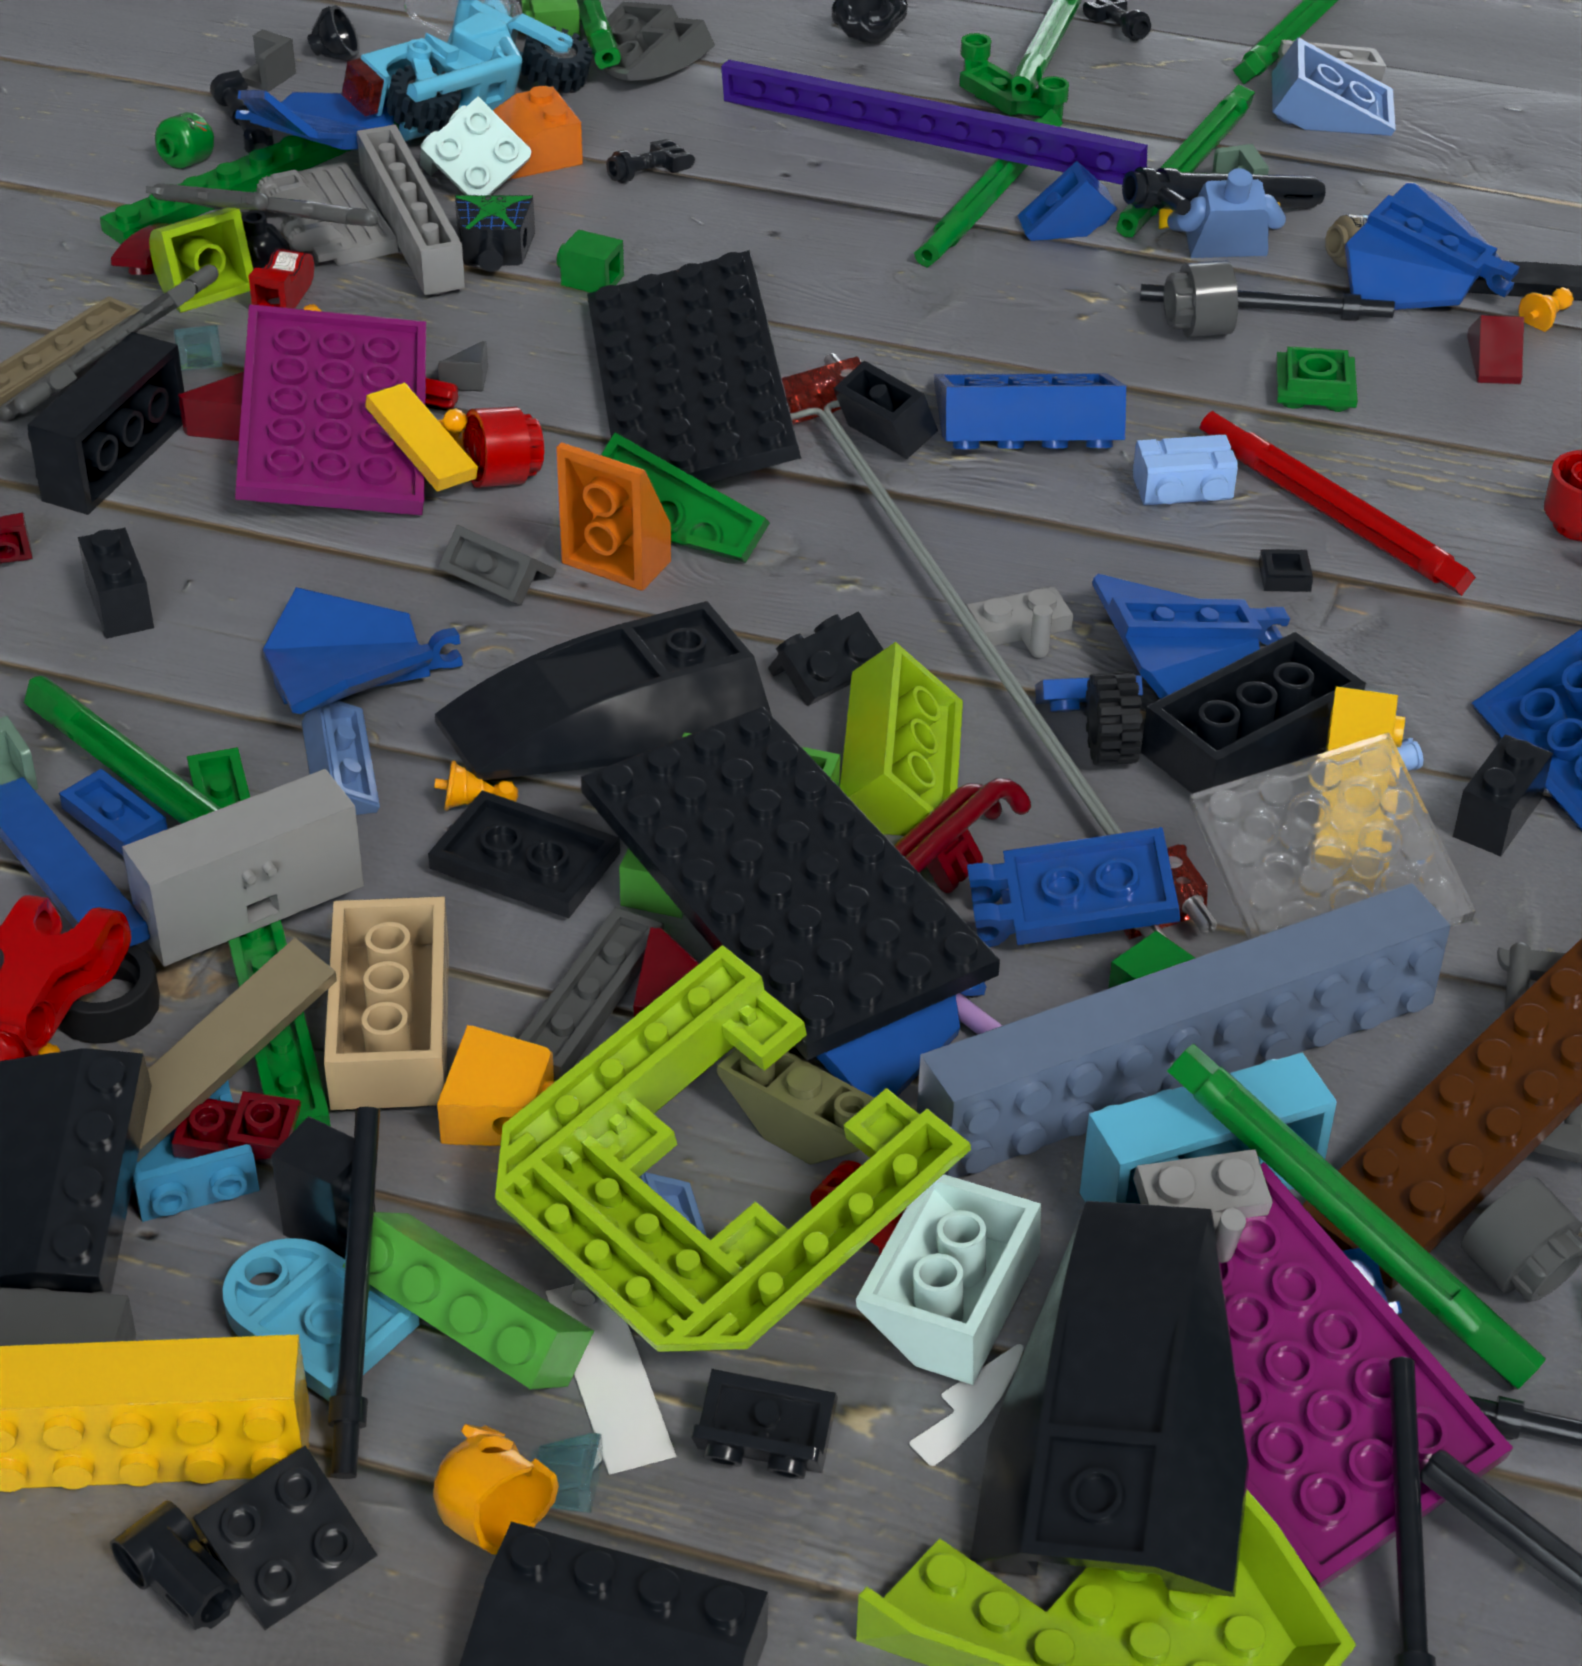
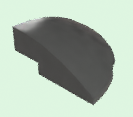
M623 1L607 18L618 46L621 60L618 65L604 68V71L613 77L628 81L658 78L685 68L701 58L715 44L704 20L678 18L672 5Z

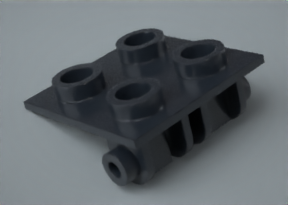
M306 1445L193 1516V1520L205 1537L200 1540V1544L217 1561L220 1560L224 1568L239 1582L242 1596L264 1630H267L377 1557V1553Z

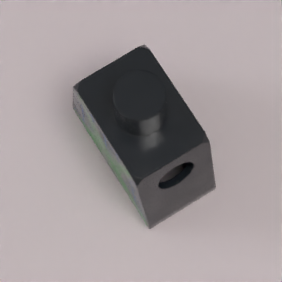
M455 195L457 234L462 243L464 264L480 266L489 272L497 271L502 266H518L523 264L535 235L533 195Z

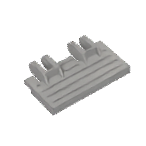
M346 161L302 171L290 170L271 174L270 177L266 175V177L258 180L259 183L256 184L258 186L256 188L257 193H262L267 197L371 209L378 214L377 224L370 227L286 216L285 219H282L283 222L280 223V228L294 251L303 253L306 250L308 252L313 251L319 263L334 260L337 266L398 253L397 237Z

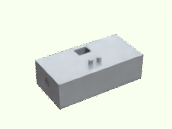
M326 769L122 846L133 907L147 922L150 939L147 940V943L164 967L364 886L355 805Z

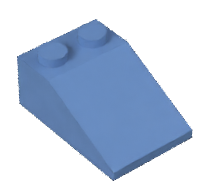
M1299 37L1296 38L1272 71V113L1286 124L1293 123L1304 130L1389 136L1396 130L1392 88Z

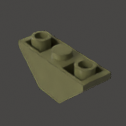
M737 1048L717 1066V1075L766 1141L810 1165L859 1151L855 1145L846 1139L843 1125L871 1102L874 1097L789 1052L785 1053L765 1071Z

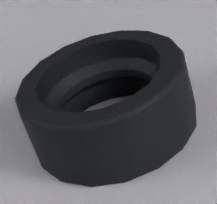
M137 945L130 947L112 979L132 982L135 984L134 988L122 997L108 1002L89 1003L81 1000L74 1001L60 1023V1029L77 1040L90 1043L116 1042L135 1035L150 1024L159 1009L160 992L155 965L149 954Z

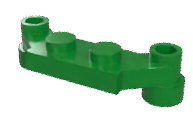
M970 33L961 38L960 54L964 58L963 71L960 72V87L1010 116L1027 114L1041 117L1052 108L1057 116L1063 120L1064 103L1068 101L1069 82L1066 79L1057 76L1044 77L1040 79L1038 89H1035L1031 99L1025 102L1015 101L1012 99L1011 91L1013 75L988 61L991 55V38L981 33Z

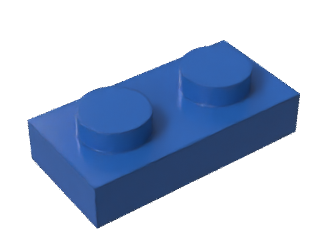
M1135 675L1136 683L1138 682L1139 697L1143 695L1142 675ZM1090 678L1042 680L1035 684L1036 704H1050V712L1079 711L1080 702H1087L1085 697L1088 690L1087 682Z
M99 769L59 793L62 809L121 855H123L122 846L168 829L166 817L103 769Z

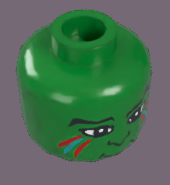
M185 112L160 122L155 132V146L159 156L166 164L172 168L184 169L206 161L210 157L214 148V133L203 117L197 113Z

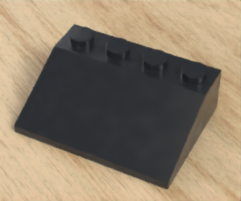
M81 1048L0 1061V1288L29 1290L44 1288L51 1291L81 1293L112 1292L133 1185V1175L135 1174L152 1087L143 1053Z
M511 1522L486 1577L459 1666H757L768 1634V1591Z

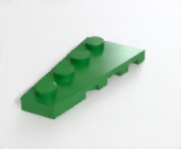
M617 433L613 434L601 454L602 456L646 471L671 523V543L746 563L770 524L760 514Z

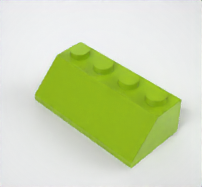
M894 642L852 672L840 789L882 834L905 836L958 788L963 700L897 642Z

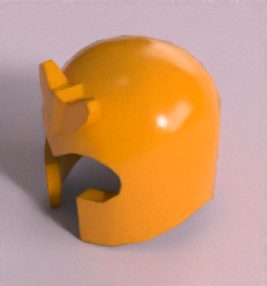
M464 1423L461 1432L466 1436V1439L450 1450L441 1461L434 1479L433 1498L437 1512L442 1522L448 1528L484 1551L497 1555L511 1522L534 1528L545 1517L556 1500L559 1489L557 1475L536 1458L532 1462L520 1455L516 1444L509 1438L504 1437V1433L486 1425L477 1427Z

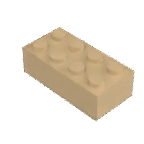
M445 897L333 901L330 967L336 971L337 981L328 989L324 1053L330 1110H349L365 1106L375 1108L437 1106L447 1079L449 938Z

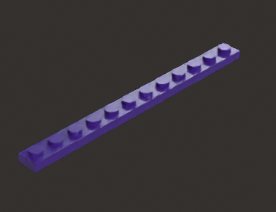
M730 59L721 65L723 96L726 102L1063 173L1078 161L1098 180L1122 185L1127 172L1134 171L1138 167H1147V144Z

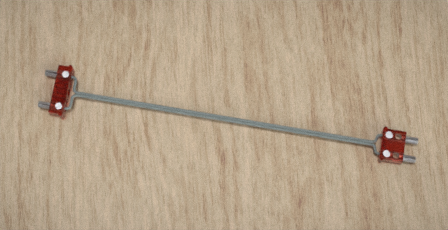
M831 353V357L828 354L823 360L825 366L783 377L782 381L792 422H804L817 417L822 419L1105 834L1122 833L833 415L834 412L841 410L833 388L862 363L861 360L856 356L840 361L836 354ZM1177 844L1168 847L1167 850L1179 904L1180 922L1192 919L1202 934H1208V931L1212 933L1217 927V922L1207 909V883L1188 858L1185 845ZM1180 922L1125 929L1123 931L1129 940L1142 935L1146 938L1156 930L1165 936L1161 929Z

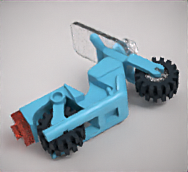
M404 0V8L408 15L414 20L448 36L447 43L426 33L425 39H413L409 42L362 54L361 58L347 61L341 94L365 117L373 114L377 116L382 115L385 97H387V112L389 116H394V121L397 124L400 123L399 132L404 141H409L429 135L434 131L439 132L449 123L451 116L461 106H468L478 96L494 110L515 95L520 71L524 76H528V81L532 84L538 81V86H553L556 91H558V88L562 89L563 93H570V89L575 92L580 90V86L584 87L587 81L593 57L592 48L588 47L589 43L586 40L579 41L580 35L576 33L572 36L568 35L569 30L562 28V32L556 30V27L547 26L523 14L517 0ZM518 31L527 35L523 52L519 51L515 45Z

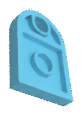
M278 1239L256 1246L243 1254L232 1265L225 1277L222 1292L228 1323L239 1337L299 1334L306 1384L329 1401L330 1397L336 1395L345 1273L343 1265L345 1260L327 1247L305 1239ZM264 1272L279 1275L276 1281L268 1285H255L249 1282L254 1276ZM369 1285L363 1375L419 1326V1316Z

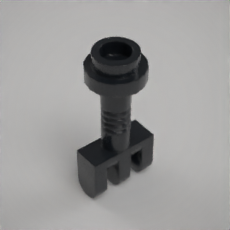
M1096 0V2L1089 1L1083 4V12L1086 17L1095 22L1108 19L1122 25L1123 34L1131 40L1143 39L1151 30L1150 18L1145 12L1139 9L1127 12V0Z
M670 139L650 142L649 153L631 156L626 150L614 152L607 159L606 169L612 180L625 183L632 181L635 172L648 168L663 166L671 173L687 170L693 166L695 157Z

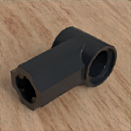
M164 1501L110 1541L113 1556L126 1576L143 1590L151 1585L194 1630L201 1627L212 1629L230 1615L232 1606L241 1596L239 1582L200 1544L198 1534L187 1516L171 1501Z

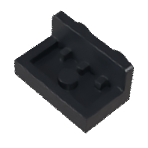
M859 611L842 620L838 614L831 616L814 629V634L803 638L799 633L782 642L776 648L779 655L768 667L772 676L785 671L807 706L850 685L852 672L884 650Z
M711 1369L699 1425L694 1424L691 1438L698 1449L705 1450L704 1458L711 1462L740 1467L742 1466L743 1458L768 1462L767 1471L787 1478L804 1479L806 1470L818 1473L823 1472L838 1397L835 1392Z

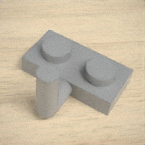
M1055 586L966 604L967 609L993 646L1023 640L1030 653L1036 658H1043L1048 654L1050 634L1072 630L1073 613Z
M1255 1149L1137 1165L1133 1177L1141 1204L1211 1209L1220 1263L1227 1262L1232 1258L1245 1227L1246 1218L1268 1215L1273 1204Z

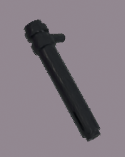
M1138 167L1134 171L1126 173L1122 183V195L1127 204H1132L1137 209H1150L1155 206L1157 209H1172L1179 215H1185L1190 211V201L1198 197L1204 183L1227 180L1228 174L1179 172L1176 168H1158L1155 170L1152 167ZM1252 174L1253 180L1261 181L1265 194L1272 195L1280 203L1281 208H1314L1321 204L1325 198V185L1323 181L1318 180L1315 176Z

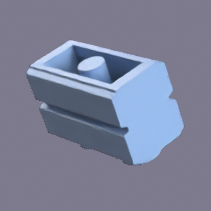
M1226 435L1166 438L1161 441L1156 439L1137 440L1133 464V479L1137 490H1139L1143 506L1231 500L1234 498L1238 467L1233 450H1231Z

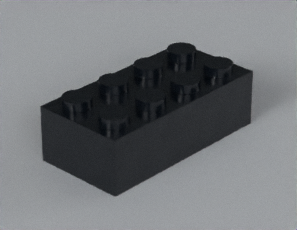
M131 332L27 425L36 469L35 474L38 479L41 500L43 502L89 515L183 426L178 394L185 391L178 344Z
M1293 632L1146 707L1141 753L1207 806L1211 807L1325 747L1336 686L1365 690L1366 682L1300 634Z

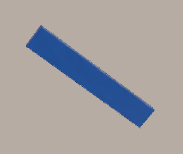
M22 777L0 785V838L74 928L90 909L101 907L121 911L126 916L132 935L129 948L150 939L147 922L26 779Z

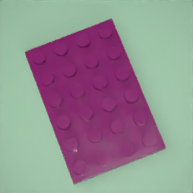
M249 304L235 500L422 515L424 506V476L366 409L365 403L366 395L406 383L425 405L426 321Z
M1263 1162L1260 1165L1273 1204L1268 1215L1246 1218L1245 1227L1232 1258L1227 1262L1220 1263L1249 1460L1247 1490L1278 1524L1321 1589L1396 1537L1389 1361L1395 1357H1408L1415 1361L1420 1473L1432 1455L1440 1449L1448 1452L1481 1477L1506 1460L1513 1447L1267 1164ZM1420 1479L1423 1518L1446 1502V1500L1421 1482Z

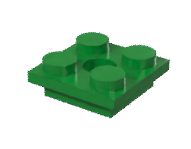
M1287 346V352H1277V403L1293 409L1302 408L1305 405H1320L1336 412L1357 408L1355 357H1349L1348 350Z

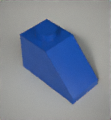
M1076 161L1017 216L1026 237L1031 241L1087 237L1097 227L1104 225L1117 210V207L1108 189Z

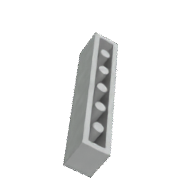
M396 124L357 131L361 176L382 216L397 237L398 246L423 294L443 295L451 290L465 288L462 243Z

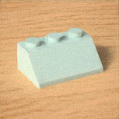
M943 1174L907 1206L856 1298V1307L914 1366L974 1385L1040 1254L1041 1203Z

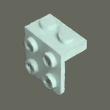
M479 96L468 106H461L451 116L447 125L439 132H432L420 146V166L430 176L439 169L464 195H491L531 158V149Z

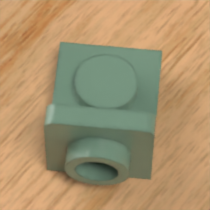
M1253 144L1217 148L1214 152L1212 173L1229 174L1231 170L1241 168L1248 170L1251 174L1268 175L1269 167Z

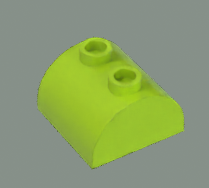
M227 207L151 231L149 238L150 254L163 293L185 281L206 265L215 266L219 272L218 278L213 283L176 308L180 313L250 291L248 276L252 272L253 266L240 209Z

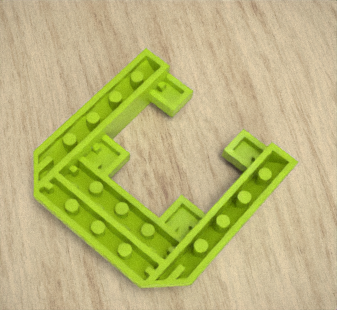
M722 945L503 1124L495 1199L497 1204L656 1351L748 1349L971 1150V1144L930 1110L925 1109L921 1114H918L886 1088L843 1125L846 1139L870 1159L789 1230L755 1201L711 1240L707 1238L639 1178L678 1145L675 1132L654 1114L733 1047L737 1048L765 1071L807 1035L804 1021L764 990L762 976Z

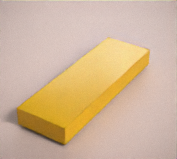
M406 383L366 395V409L437 492L476 479L478 466Z

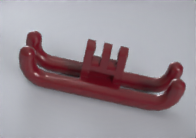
M996 778L985 785L967 783L951 793L901 838L894 847L919 873L927 867L939 889L945 893H951L958 887L959 882H963L969 877L968 864L983 863V856L968 828L982 815L991 820L1000 817L1002 813L1000 799L1006 800L1011 809L1019 815L1029 812L1031 800L1024 789L1011 779Z

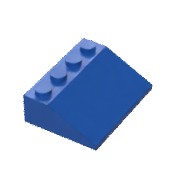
M1108 373L934 374L941 434L945 441H953V448L977 449L980 446V441H997V448L1003 449L1024 448V441H1042L1043 448H1068L1069 440H1086V447L1111 448L1113 447V440H1125L1127 386Z
M1580 629L1474 700L1472 705L1500 739L1506 734L1519 740L1528 741L1534 746L1553 753L1545 790L1582 831V629Z

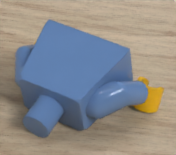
M1237 168L1229 172L1227 180L1204 183L1198 197L1190 201L1191 208L1187 214L1179 215L1172 209H1159L1158 229L1170 228L1173 231L1186 232L1191 258L1267 256L1268 228L1280 229L1285 224L1286 216L1281 209L1280 203L1272 195L1265 194L1261 181L1253 180V176L1248 170Z

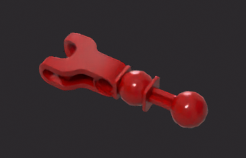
M24 895L15 903L0 926V949L4 954V963L0 969V1061L39 1055L38 1051L51 1040L74 1001L83 995L95 992L112 980L129 949L132 938L128 920L121 911L101 907L92 908L73 929L60 934L63 927L61 917L49 898Z

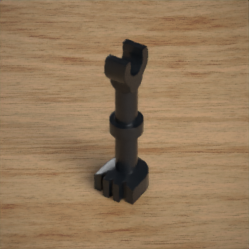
M240 70L221 73L212 80L210 92L218 104L230 108L229 115L232 121L243 129L245 151L247 153L253 151L254 144L256 143L266 144L267 147L273 145V131L270 128L250 123V120L235 118L236 110L250 111L244 102L238 99L239 90L248 89V84Z

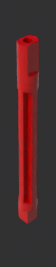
M1214 411L1209 412L1203 418L1199 429L1206 436L1226 435L1237 460L1433 583H1441L1462 596L1476 578L1468 568L1455 561L1454 556L1257 434L1244 431Z

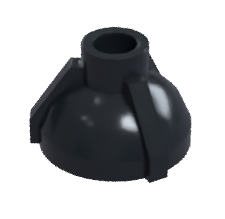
M337 5L322 9L312 28V33L308 34L307 37L312 51L317 56L322 54L325 57L345 61L358 55L360 47L356 29L346 13Z
M254 210L242 215L253 268H264L266 264L268 265L271 255L277 248L290 250L289 243L284 239L280 231L272 223H267V215L264 212Z

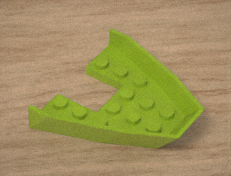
M1248 1490L1246 1491L1235 1597L1168 1590L1158 1574L1086 1567L1052 1607L1045 1612L940 1538L884 1597L868 1586L858 1595L856 1641L927 1666H1341L1356 1647V1643L1278 1524Z

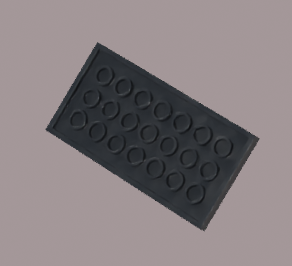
M750 250L740 253H726L718 259L699 264H685L677 270L658 275L648 274L636 281L617 286L607 285L587 294L611 438L614 433H617L705 484L801 459Z
M764 706L581 776L582 794L713 950L716 951L722 945L762 976L766 992L804 1021L807 1035L795 1047L806 1060H810L999 976L1000 959Z

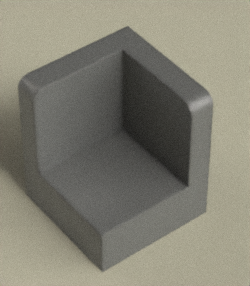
M263 29L253 35L256 63L241 74L248 86L269 92L296 74L293 40Z

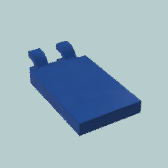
M1163 827L1003 851L1005 863L993 865L975 863L967 865L977 935L989 948L1003 943L1009 935L1016 933L1017 945L1180 922L1179 904ZM1002 897V902H1003V904H999V905L994 904V903L998 902V901L1000 900V898Z

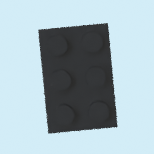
M482 790L428 853L429 868L570 918L620 854V838Z

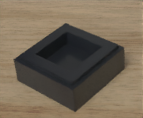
M1260 550L1259 568L1264 591L1311 592L1313 575L1307 550Z

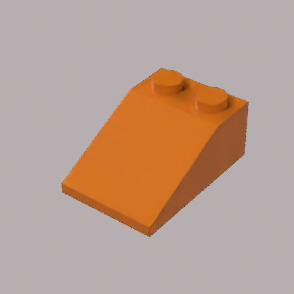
M536 86L531 88L530 91L517 93L493 110L531 149L530 160L508 180L583 164L581 121L553 86Z
M561 442L556 447L562 563L644 591L671 562V523L646 471Z

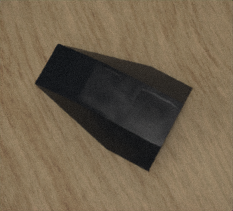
M704 601L601 629L532 655L487 678L435 713V723L468 770L478 779L491 780L607 767L683 737L684 732L693 734L763 706L770 714L771 710L754 655L710 603Z
M1086 1201L988 1439L970 1559L987 1571L1037 1576L1038 1562L1158 1574L1168 1590L1235 1597L1249 1460L1212 1210Z

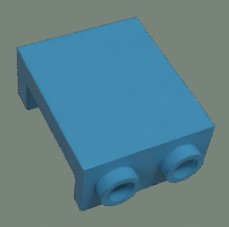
M229 1080L215 1091L209 1099L233 1102ZM177 1127L136 1164L132 1185L142 1222L260 1191L254 1154L250 1145L245 1144L191 1159L175 1157L171 1143Z

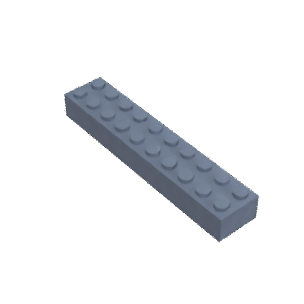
M1410 883L920 1054L917 1113L921 1114L925 1109L930 1110L971 1144V1150L952 1166L945 1175L959 1178L970 1173L982 1172L994 1164L1019 1155H1028L1043 1146L1071 1136H1080L1087 1133L1089 1113L1099 1111L1109 1105H1120L1155 1095L1162 1090L1183 1087L1167 1070L1184 1050L1193 1043L1219 1067L1222 1066L1229 1073L1260 1065L1270 1059H1281L1316 1046L1322 1047L1343 1036L1362 1029H1372L1381 1022L1424 1009L1426 1006L1433 1004L1451 924L1416 886Z

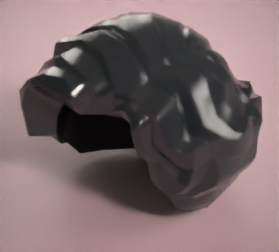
M835 0L831 8L832 21L839 25L848 37L867 43H879L887 39L899 23L905 19L908 4L907 0Z

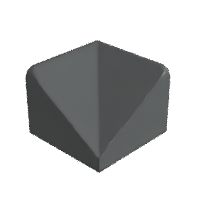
M479 342L451 357L439 361V381L453 383L461 391H483L488 369L487 342Z

